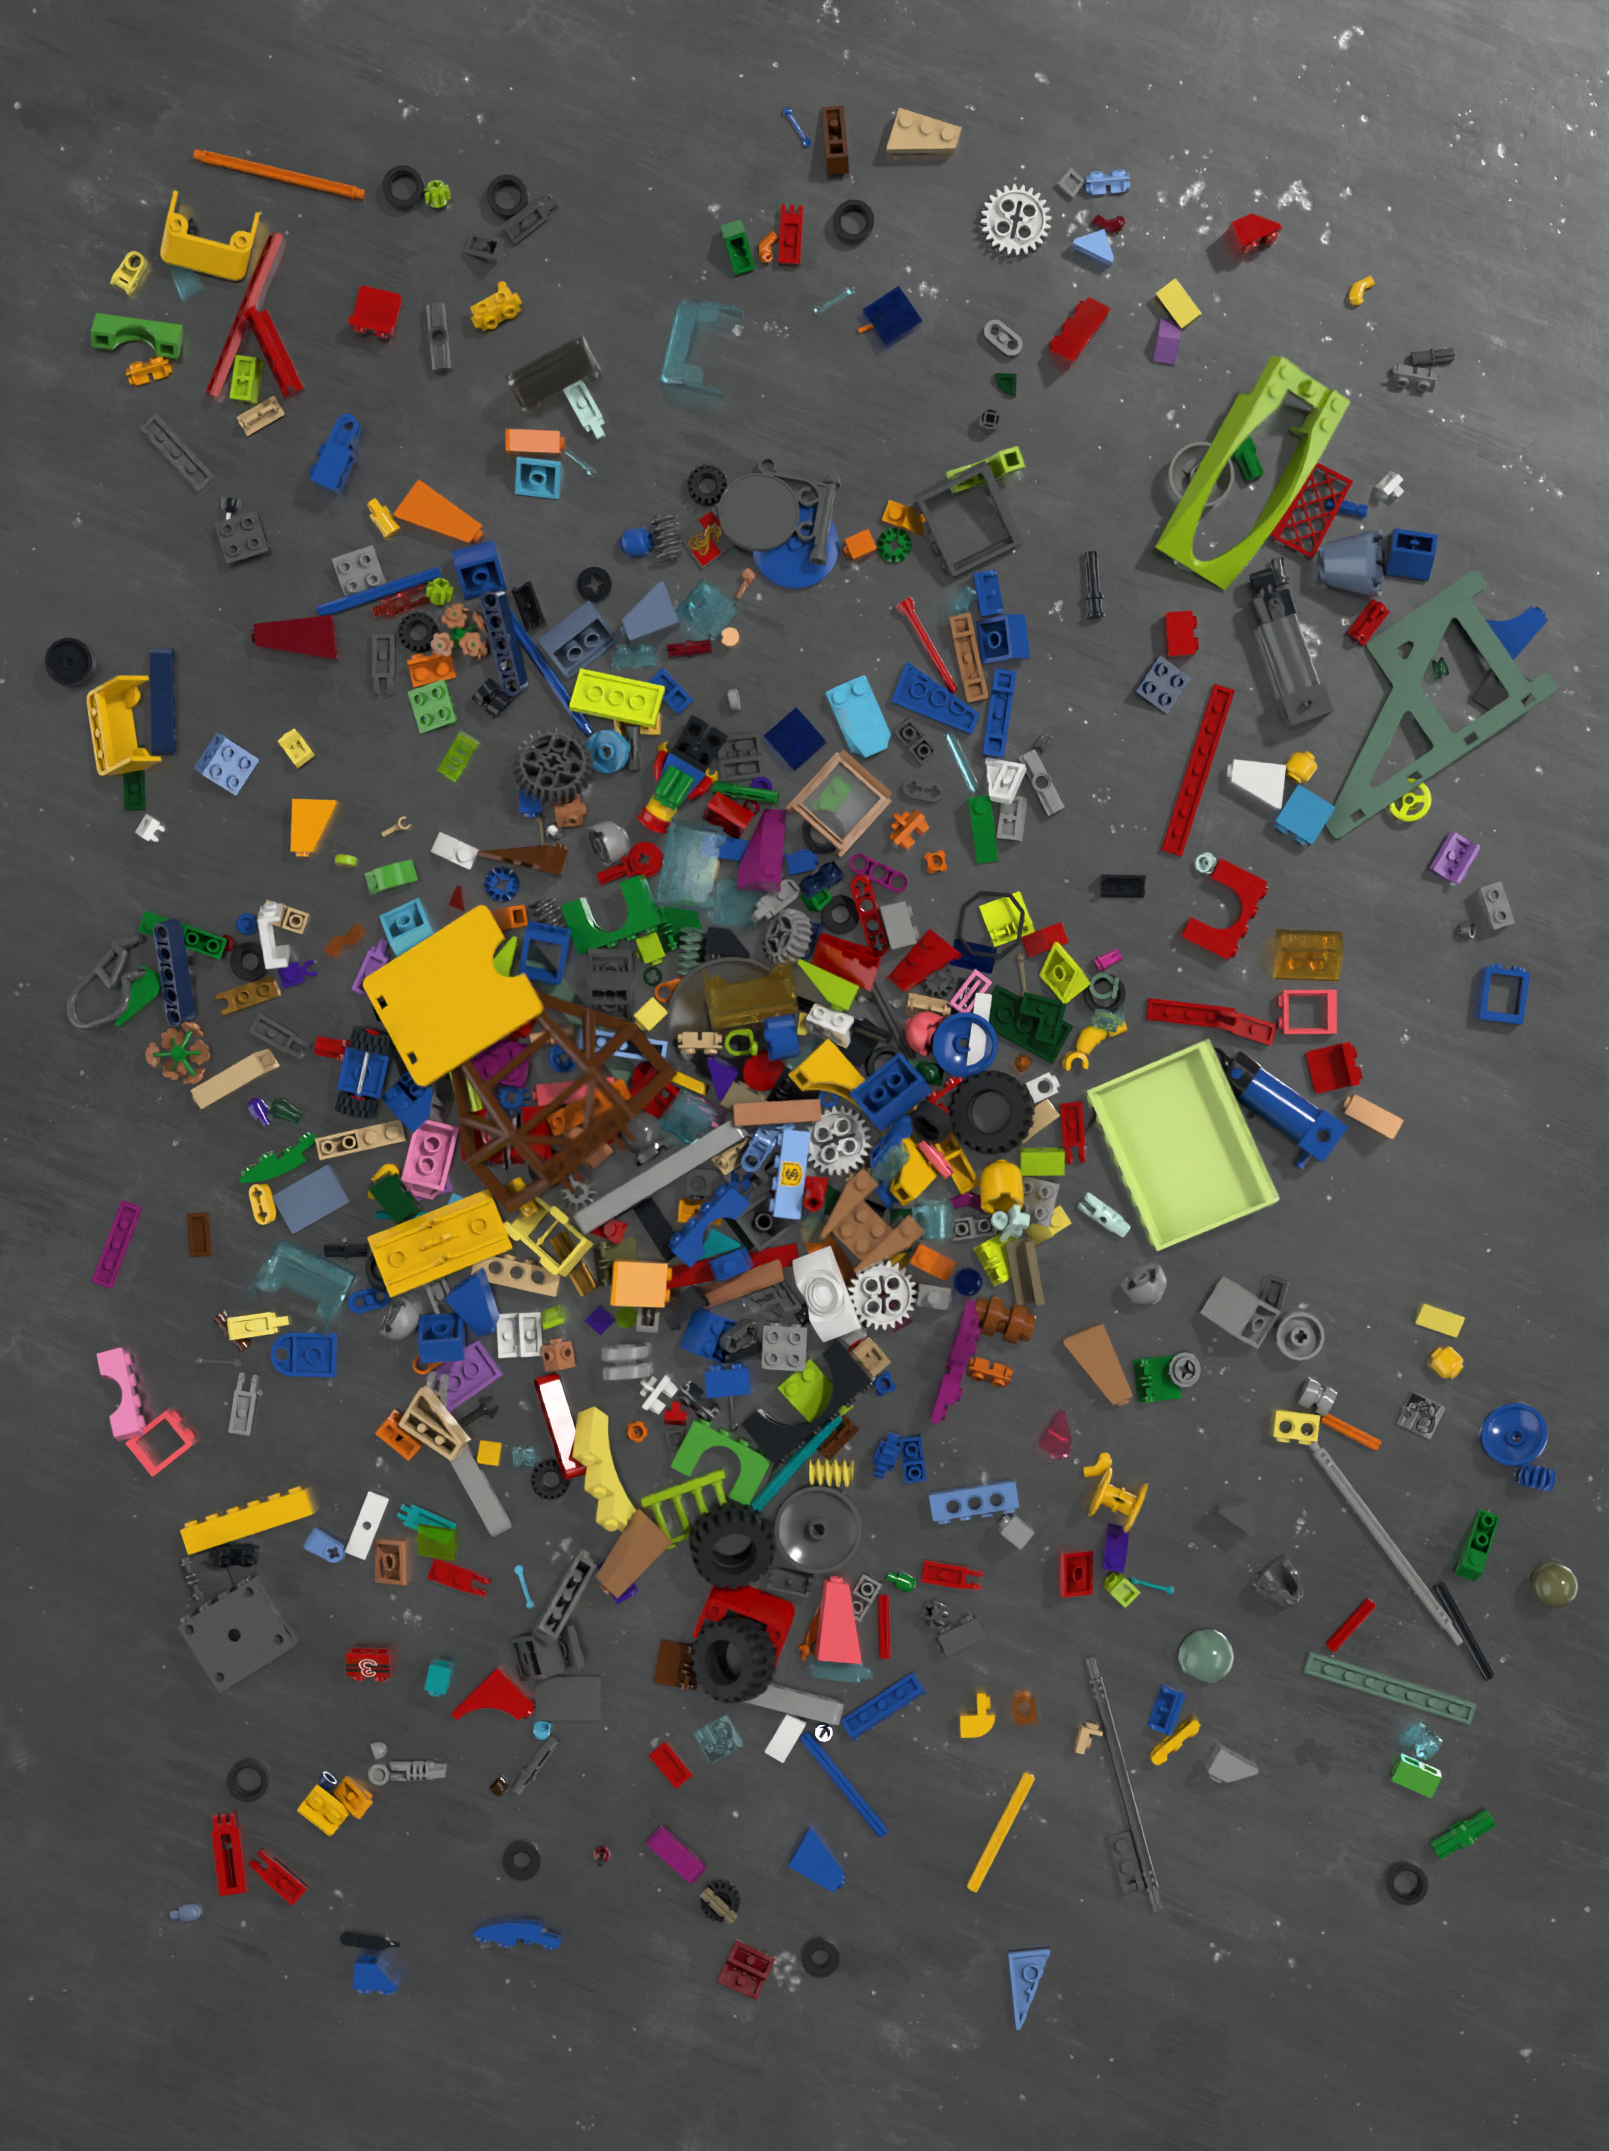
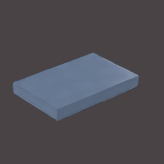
M329 1164L272 1196L292 1234L350 1202Z

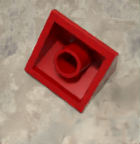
M717 791L708 803L702 819L732 838L740 839L752 820L754 813Z
M1059 1550L1060 1597L1092 1595L1093 1551Z

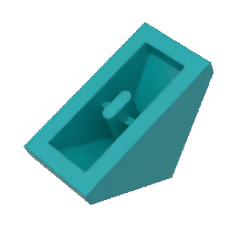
M712 1228L703 1245L705 1253L699 1260L740 1248L741 1244L739 1241Z

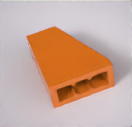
M505 429L506 452L509 457L561 456V450H565V437H561L560 431Z
M921 1242L917 1244L909 1259L911 1264L946 1282L957 1262Z

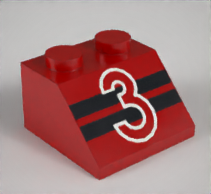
M349 1648L345 1653L347 1677H352V1680L364 1681L365 1677H374V1681H387V1678H391L393 1675V1649Z

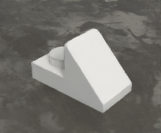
M439 832L431 849V852L471 870L479 851Z

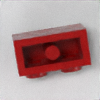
M1192 610L1166 612L1164 617L1167 657L1194 656L1195 651L1199 650L1198 637H1194V629H1197L1196 615L1193 616Z

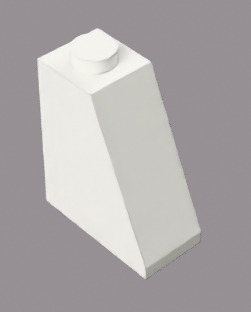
M1235 759L1232 760V764H1228L1227 777H1230L1231 784L1273 809H1281L1286 765Z

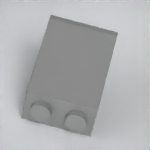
M1223 1276L1217 1283L1210 1298L1205 1302L1200 1313L1236 1338L1258 1349L1281 1311Z

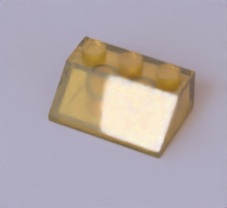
M1277 929L1274 947V979L1339 981L1344 951L1342 932Z

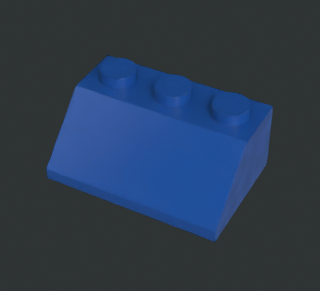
M899 1052L850 1092L849 1095L882 1133L896 1122L901 1115L906 1114L928 1096L932 1090L923 1077Z

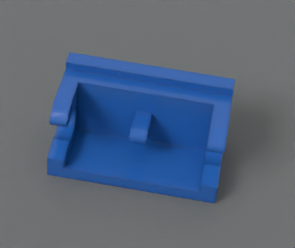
M997 570L973 573L980 617L985 618L1005 614Z
M1161 1684L1147 1726L1172 1736L1186 1694L1183 1691Z

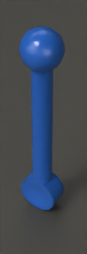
M785 107L783 114L789 117L803 139V146L810 147L811 140L804 135L792 116L791 109Z

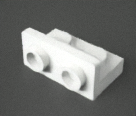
M815 1003L805 1019L807 1034L823 1040L829 1038L832 1043L847 1048L850 1043L849 1029L854 1022V1018Z

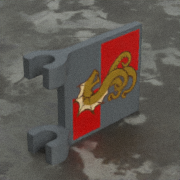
M719 502L681 530L678 535L702 569L736 545L725 535L721 528L718 517Z

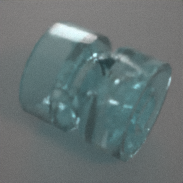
M1417 1721L1405 1733L1401 1743L1410 1750L1415 1749L1416 1755L1424 1762H1427L1441 1747L1443 1740L1433 1732L1428 1733L1429 1729L1420 1721Z

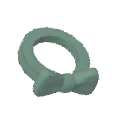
M1106 973L1095 975L1089 985L1091 994L1098 999L1111 997L1112 1000H1115L1120 978L1116 977L1114 979ZM1099 978H1106L1113 985V991L1100 995L1094 990V983Z

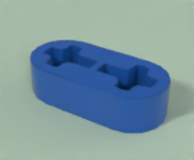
M734 1169L731 1171V1185L738 1190V1184H743L742 1191L745 1192L750 1187L751 1172L745 1174L743 1182H740L739 1174H735Z

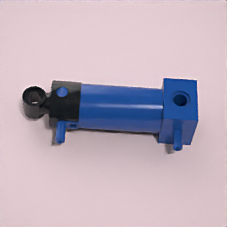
M1214 1048V1051L1220 1055L1221 1067L1236 1100L1294 1141V1145L1304 1151L1295 1163V1166L1303 1169L1310 1157L1323 1163L1346 1132L1348 1126L1326 1110L1319 1109L1262 1068L1259 1063L1241 1050L1233 1058H1230L1222 1049ZM1319 1130L1325 1132V1138L1321 1142L1317 1139Z

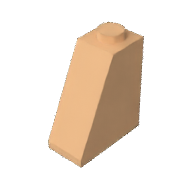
M1353 1094L1351 1097L1347 1096L1342 1105V1108H1344L1343 1114L1387 1139H1394L1404 1121L1356 1094Z

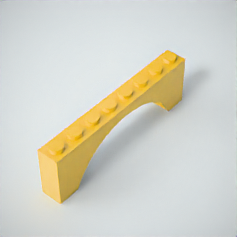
M829 1038L817 1046L788 1074L802 1091L821 1090L831 1092L845 1098L860 1109L849 1093L863 1083L865 1078L860 1075ZM888 1127V1128H887L885 1131H883L882 1133L878 1130V1132L880 1133L881 1137L884 1136V1134L888 1131V1129H889L890 1127ZM910 1134L906 1139H902L899 1148L894 1149L889 1157L891 1164L889 1191L903 1207L913 1201L939 1175L937 1169L928 1163V1158L917 1147L920 1142L913 1134Z

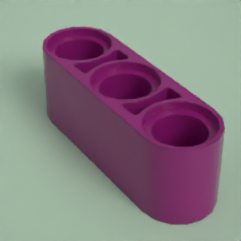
M855 854L850 858L849 867L855 874H865L869 877L870 881L896 893H901L907 888L908 879L903 873L864 854ZM862 858L865 861V867L861 870L855 869L852 864L853 860ZM874 868H882L885 871V876L882 879H875L872 875ZM893 878H903L904 886L901 889L894 888L892 885Z
M662 1826L646 1841V1844L690 1884H694L707 1869L706 1865Z

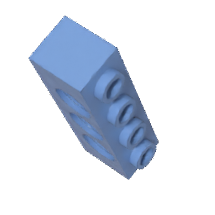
M1015 1480L929 1493L933 1522L937 1521L938 1524L950 1523V1519L958 1517L959 1521L970 1520L972 1515L981 1514V1517L993 1516V1512L996 1511L1008 1514L1015 1512V1508H1020ZM991 1495H1001V1503L998 1505L991 1504ZM972 1497L979 1498V1507L970 1508L968 1506L969 1499ZM949 1501H956L959 1504V1508L955 1512H950L946 1508Z

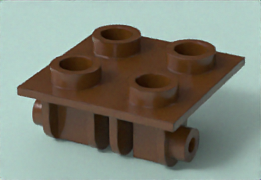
M661 1640L653 1683L678 1687L685 1691L696 1690L698 1682L696 1680L697 1674L693 1672L692 1668L694 1666L692 1653L695 1652L693 1645Z

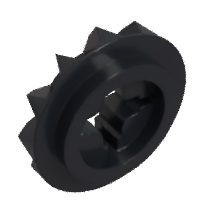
M589 567L578 576L577 589L579 594L586 600L599 602L606 598L611 591V578L602 568ZM592 575L596 582H604L597 586V593H595L592 587H585L591 583Z

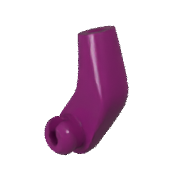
M966 1192L949 1199L953 1209L972 1207L983 1214H987V1212L981 1209V1196L976 1193Z

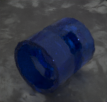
M963 1267L954 1275V1286L961 1295L973 1296L980 1291L982 1277L974 1268Z

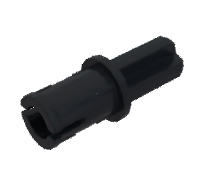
M345 1242V1244L324 1245V1257H345V1259H348V1257H367V1243L347 1244Z

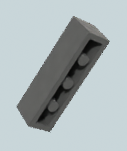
M579 1554L570 1561L531 1634L548 1644L553 1643L558 1638L594 1572L596 1564Z

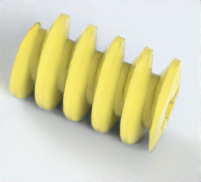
M818 1458L813 1465L810 1459V1485L813 1486L815 1481L818 1480L819 1486H822L826 1480L828 1487H831L833 1481H835L837 1487H840L841 1482L844 1481L845 1487L848 1488L850 1482H853L854 1460H851L849 1466H847L845 1460H842L840 1466H838L836 1459L833 1460L832 1465H829L828 1459H825L823 1465H821Z

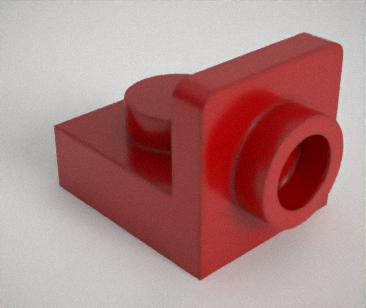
M612 1218L589 1233L620 1245L628 1224Z

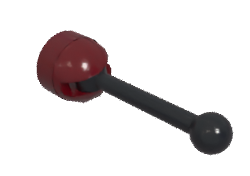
M600 1845L595 1848L593 1857L596 1865L601 1867L609 1861L611 1851L607 1846Z

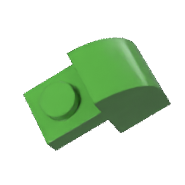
M412 860L390 864L365 873L370 895L418 881Z

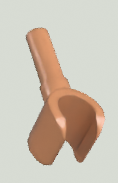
M747 568L740 575L745 581L735 595L738 599H740L746 587L755 579V573L750 568Z

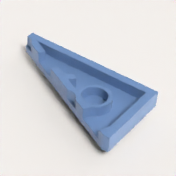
M1050 1948L1008 1952L1016 2030H1020L1025 2022L1028 2009L1050 1955Z

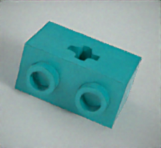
M438 1659L432 1660L424 1690L429 1691V1695L441 1697L442 1694L446 1695L449 1690L455 1663Z

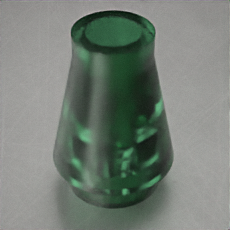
M277 1097L268 1111L274 1118L295 1124L298 1123L302 1116V1112L298 1111L283 1098L279 1099Z

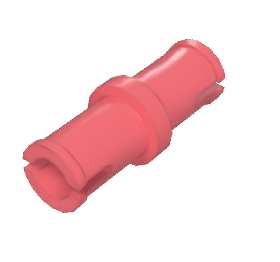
M923 1140L917 1145L928 1158V1163L937 1169L944 1180L955 1172L943 1158L944 1154L939 1152L932 1143Z

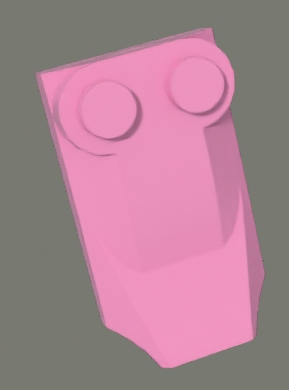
M426 1120L413 1132L401 1178L407 1191L411 1190L415 1196L433 1200L444 1191L458 1139L459 1127Z

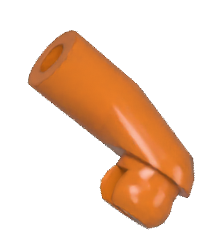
M772 230L757 245L758 258L763 263L772 261L771 246L779 239Z

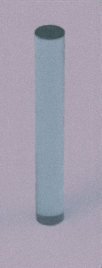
M953 730L945 733L972 792L980 790Z

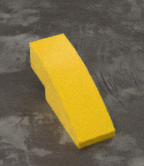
M952 1131L940 1144H934L936 1149L944 1154L943 1158L955 1170L951 1176L961 1195L981 1185Z

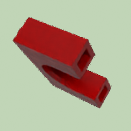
M1220 858L1209 879L1231 889L1237 895L1241 905L1237 921L1228 928L1216 929L1190 917L1180 937L1225 960H1229L1230 957H1235L1239 946L1236 945L1239 938L1244 939L1249 929L1246 926L1249 918L1254 919L1259 909L1256 906L1259 898L1263 900L1269 888L1266 887L1267 881Z
M545 1106L522 1107L523 1125ZM487 1108L470 1112L472 1115L488 1119ZM547 1119L542 1120L526 1135L551 1137V1129ZM460 1126L461 1162L466 1161V1155ZM473 1129L476 1150H478L491 1139L488 1133ZM529 1144L543 1161L544 1159L551 1158V1145ZM515 1148L510 1150L509 1160H511V1164H524L523 1160L525 1159ZM500 1150L485 1161H490V1165H503V1150Z

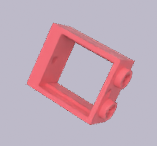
M1282 990V995H1278V1008H1282V1017H1278V1029L1282 1030V1034H1337V990ZM1289 996H1325L1326 1028L1289 1029Z
M170 1409L166 1410L143 1428L144 1435L133 1437L125 1443L152 1477L196 1443L194 1433L188 1427L186 1429L180 1423L182 1419L175 1410L172 1412ZM166 1418L186 1444L158 1465L140 1443L139 1439Z

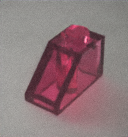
M1060 1408L1037 1445L1061 1461L1063 1457H1068L1073 1447L1070 1446L1072 1439L1066 1413Z

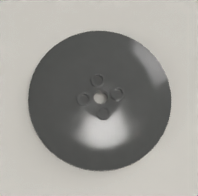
M725 956L711 959L698 965L679 982L671 996L667 1010L668 1036L675 1053L691 1071L710 1081L713 1080L704 1051H695V1054H682V1051H677L678 1045H682V1043H678V1034H682V1032H698V1040H702V1032L722 1034V1043H718V1046H722V1050L717 1051L715 1056L737 1068L738 1075L733 1082L736 1083L738 1080L745 1083L742 1076L743 1062L746 1059L748 1060L751 1055L736 1056L730 1054L724 1044L727 1034L736 1029H750L753 1032L754 1041H757V1051L768 1050L763 1024L764 1018L793 1013L796 1033L798 1027L797 1006L787 983L776 971L766 964L747 957ZM728 1013H736L738 1015L737 1021L734 1023L728 1022L726 1020ZM734 1035L729 1041L730 1048L734 1051L749 1050V1036Z

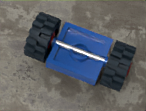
M353 1027L350 1046L346 1047L337 1089L343 1090L338 1092L335 1110L340 1112V1114L360 1119H372L374 1117L377 1099L375 1098L380 1099L390 1057V1055H387L391 1041L388 1032L370 1027Z

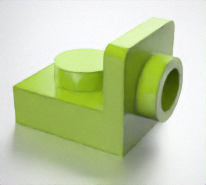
M1117 1571L1109 1574L1102 1583V1586L1125 1608L1141 1593Z

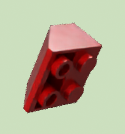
M1250 213L1231 222L1228 233L1238 254L1242 252L1248 254L1255 251L1257 246L1263 242L1265 245L1276 241L1282 226L1280 223Z

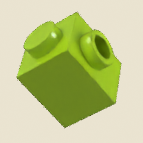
M657 932L636 939L639 948L635 949L640 962L644 960L645 964L650 963L651 967L663 962L662 958L666 957Z

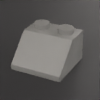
M903 901L880 907L891 951L917 944L916 939H919L917 927H912L910 918L914 917L911 905L906 906V902Z
M1216 1743L1204 1765L1209 1777L1219 1783L1222 1780L1229 1783L1256 1775L1259 1772L1255 1763Z

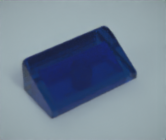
M959 939L954 940L953 948L962 956L957 960L953 959L950 961V965L970 970L976 969L979 972L988 974L992 973L995 958L970 955ZM966 941L972 951L997 952L995 947Z

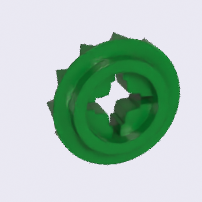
M889 528L883 531L877 540L878 553L888 562H901L911 552V539L908 533L900 528ZM896 536H898V544L904 548H896L891 554V546L885 543V541L893 542Z

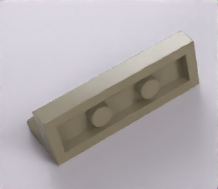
M1031 1237L1007 1241L1005 1244L1016 1304L1022 1305L1032 1302L1036 1306L1045 1304L1034 1240Z

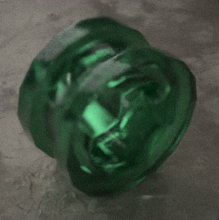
M1440 657L1439 661L1432 660V666L1438 679L1442 678V675H1449V670L1443 657Z
M649 967L643 973V980L649 986H657L662 981V972L656 967ZM651 970H655L656 975L659 976L657 982L654 980L655 983H650L649 978L646 977L648 972L651 973Z

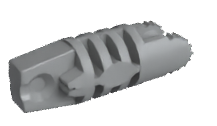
M434 1761L390 1762L391 1770L407 1771L392 1773L390 1781L435 1780V1778L446 1777V1764L434 1763Z

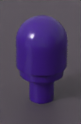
M257 1097L252 1098L248 1102L250 1114L255 1120L259 1119L263 1127L271 1123L267 1117L269 1112L264 1101Z

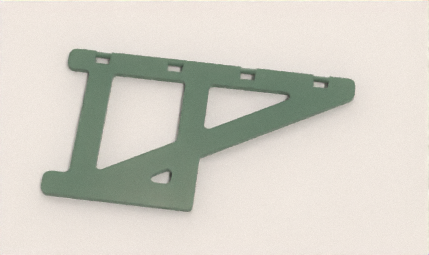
M1471 571L1367 643V648L1392 683L1393 688L1334 805L1336 808L1326 822V827L1334 838L1340 839L1366 820L1381 812L1415 787L1557 692L1558 686L1549 674H1543L1532 682L1526 680L1474 604L1473 598L1487 586L1485 579L1479 571ZM1452 619L1460 621L1509 693V697L1457 733L1451 732L1420 686ZM1407 642H1412L1413 648L1408 658L1402 659L1398 654V649ZM1533 694L1536 699L1524 707L1521 700ZM1411 712L1433 743V749L1379 786L1371 787V781L1405 713ZM1475 732L1479 738L1467 746L1464 739ZM1418 771L1422 777L1410 784L1407 778ZM1361 809L1365 815L1353 823L1350 816Z

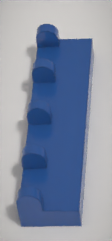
M911 1673L840 1721L850 1738L856 1741L857 1737L868 1730L871 1731L875 1725L887 1717L891 1718L893 1713L904 1706H909L910 1702L921 1695L924 1696L927 1692L915 1674Z

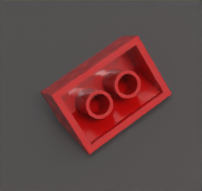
M1090 297L1085 302L1081 299L1074 309L1077 312L1072 319L1068 317L1061 328L1064 331L1059 337L1055 335L1048 345L1051 347L1049 354L1070 369L1108 317L1111 308Z

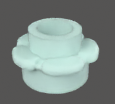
M1209 852L1199 855L1196 859V867L1201 873L1210 874L1217 865L1216 858H1213V855Z

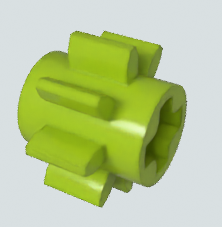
M440 180L429 182L428 188L423 189L426 204L430 203L434 208L445 206L446 200L451 199L448 184L444 185Z
M436 578L433 582H428L425 596L430 597V602L434 605H444L446 601H451L454 588L449 587L447 580Z

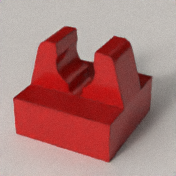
M672 1402L671 1411L664 1412L665 1425L686 1426L687 1413L680 1412V1402Z

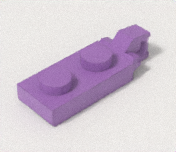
M381 938L377 947L372 946L368 950L351 988L352 991L368 997L363 987V981L367 976L388 963L390 953L386 951L390 943L387 939Z

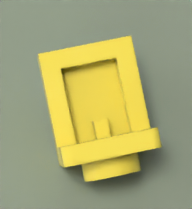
M296 729L285 733L278 740L279 745L297 768L315 756Z

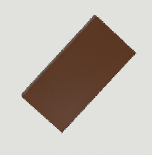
M210 1212L187 1214L190 1257L213 1256Z

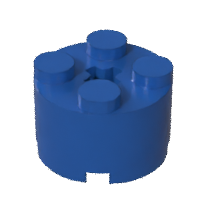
M793 1013L764 1018L763 1024L770 1061L800 1056Z

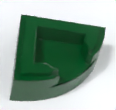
M995 373V381L999 389L1007 395L1016 396L1017 374Z

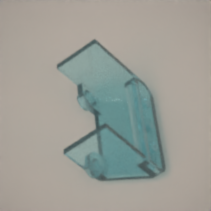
M684 300L679 303L661 372L663 382L670 387L723 399L724 392L722 389L702 385L704 379L702 369L697 365L689 364L698 323H712L717 320L719 313L743 318L742 308L703 300Z
M279 1240L257 1273L247 1300L251 1301L259 1288L266 1292H276L281 1285L320 1303L317 1313L322 1319L328 1321L322 1334L323 1337H326L338 1318L352 1289L355 1275L351 1270L289 1240Z

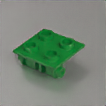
M692 898L658 909L663 924L657 926V932L665 953L679 949V944L686 942L680 940V936L686 935L685 932L681 931V928L693 927L703 930Z
M1176 1355L1133 1360L1138 1403H1153L1154 1401L1181 1398L1180 1387L1171 1382L1172 1379L1168 1374L1170 1367L1168 1364L1172 1361L1173 1356Z

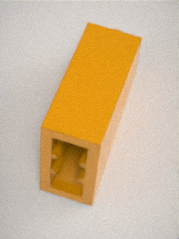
M292 799L290 851L296 852L297 857H309V853H315L338 807V801Z

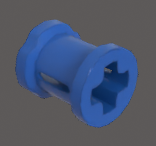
M820 1092L818 1098L820 1099V1104L822 1106L830 1108L836 1105V1103L838 1102V1095L833 1093L832 1097L835 1098L834 1102H829L828 1104H825V1099L822 1098V1095L828 1094V1092Z

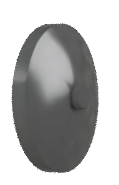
M809 1486L796 1491L784 1501L776 1516L774 1533L778 1549L792 1566L807 1573L823 1574L841 1568L854 1556L861 1541L862 1525L855 1505L845 1494L827 1486Z

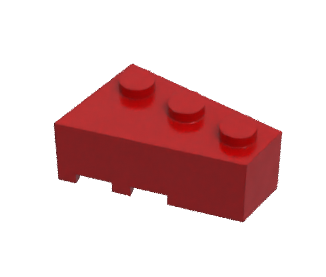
M821 933L811 964L871 992L884 952Z

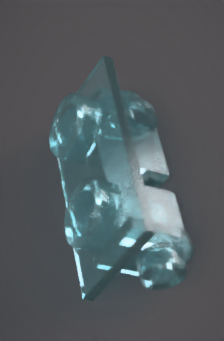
M960 586L958 589L960 595L956 602V608L963 612L968 609L972 602L976 604L979 598L976 596L977 592L968 586H965V588Z
M640 644L638 647L619 645L617 648H613V666H618V668L633 667V659H637V667L657 664L656 646L651 644Z
M904 1142L900 1146L897 1144L891 1146L890 1150L883 1157L885 1162L880 1161L871 1170V1177L876 1181L878 1179L882 1180L885 1188L910 1159Z

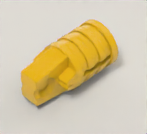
M376 498L368 502L367 507L372 513L369 517L376 524V527L379 528L384 539L400 530L401 527L397 525V522L393 519L386 506L382 507Z
M518 1177L509 1182L505 1188L511 1195H514L526 1187V1184L522 1181L521 1177ZM532 1199L520 1207L519 1210L527 1218L537 1213L539 1208L535 1200Z

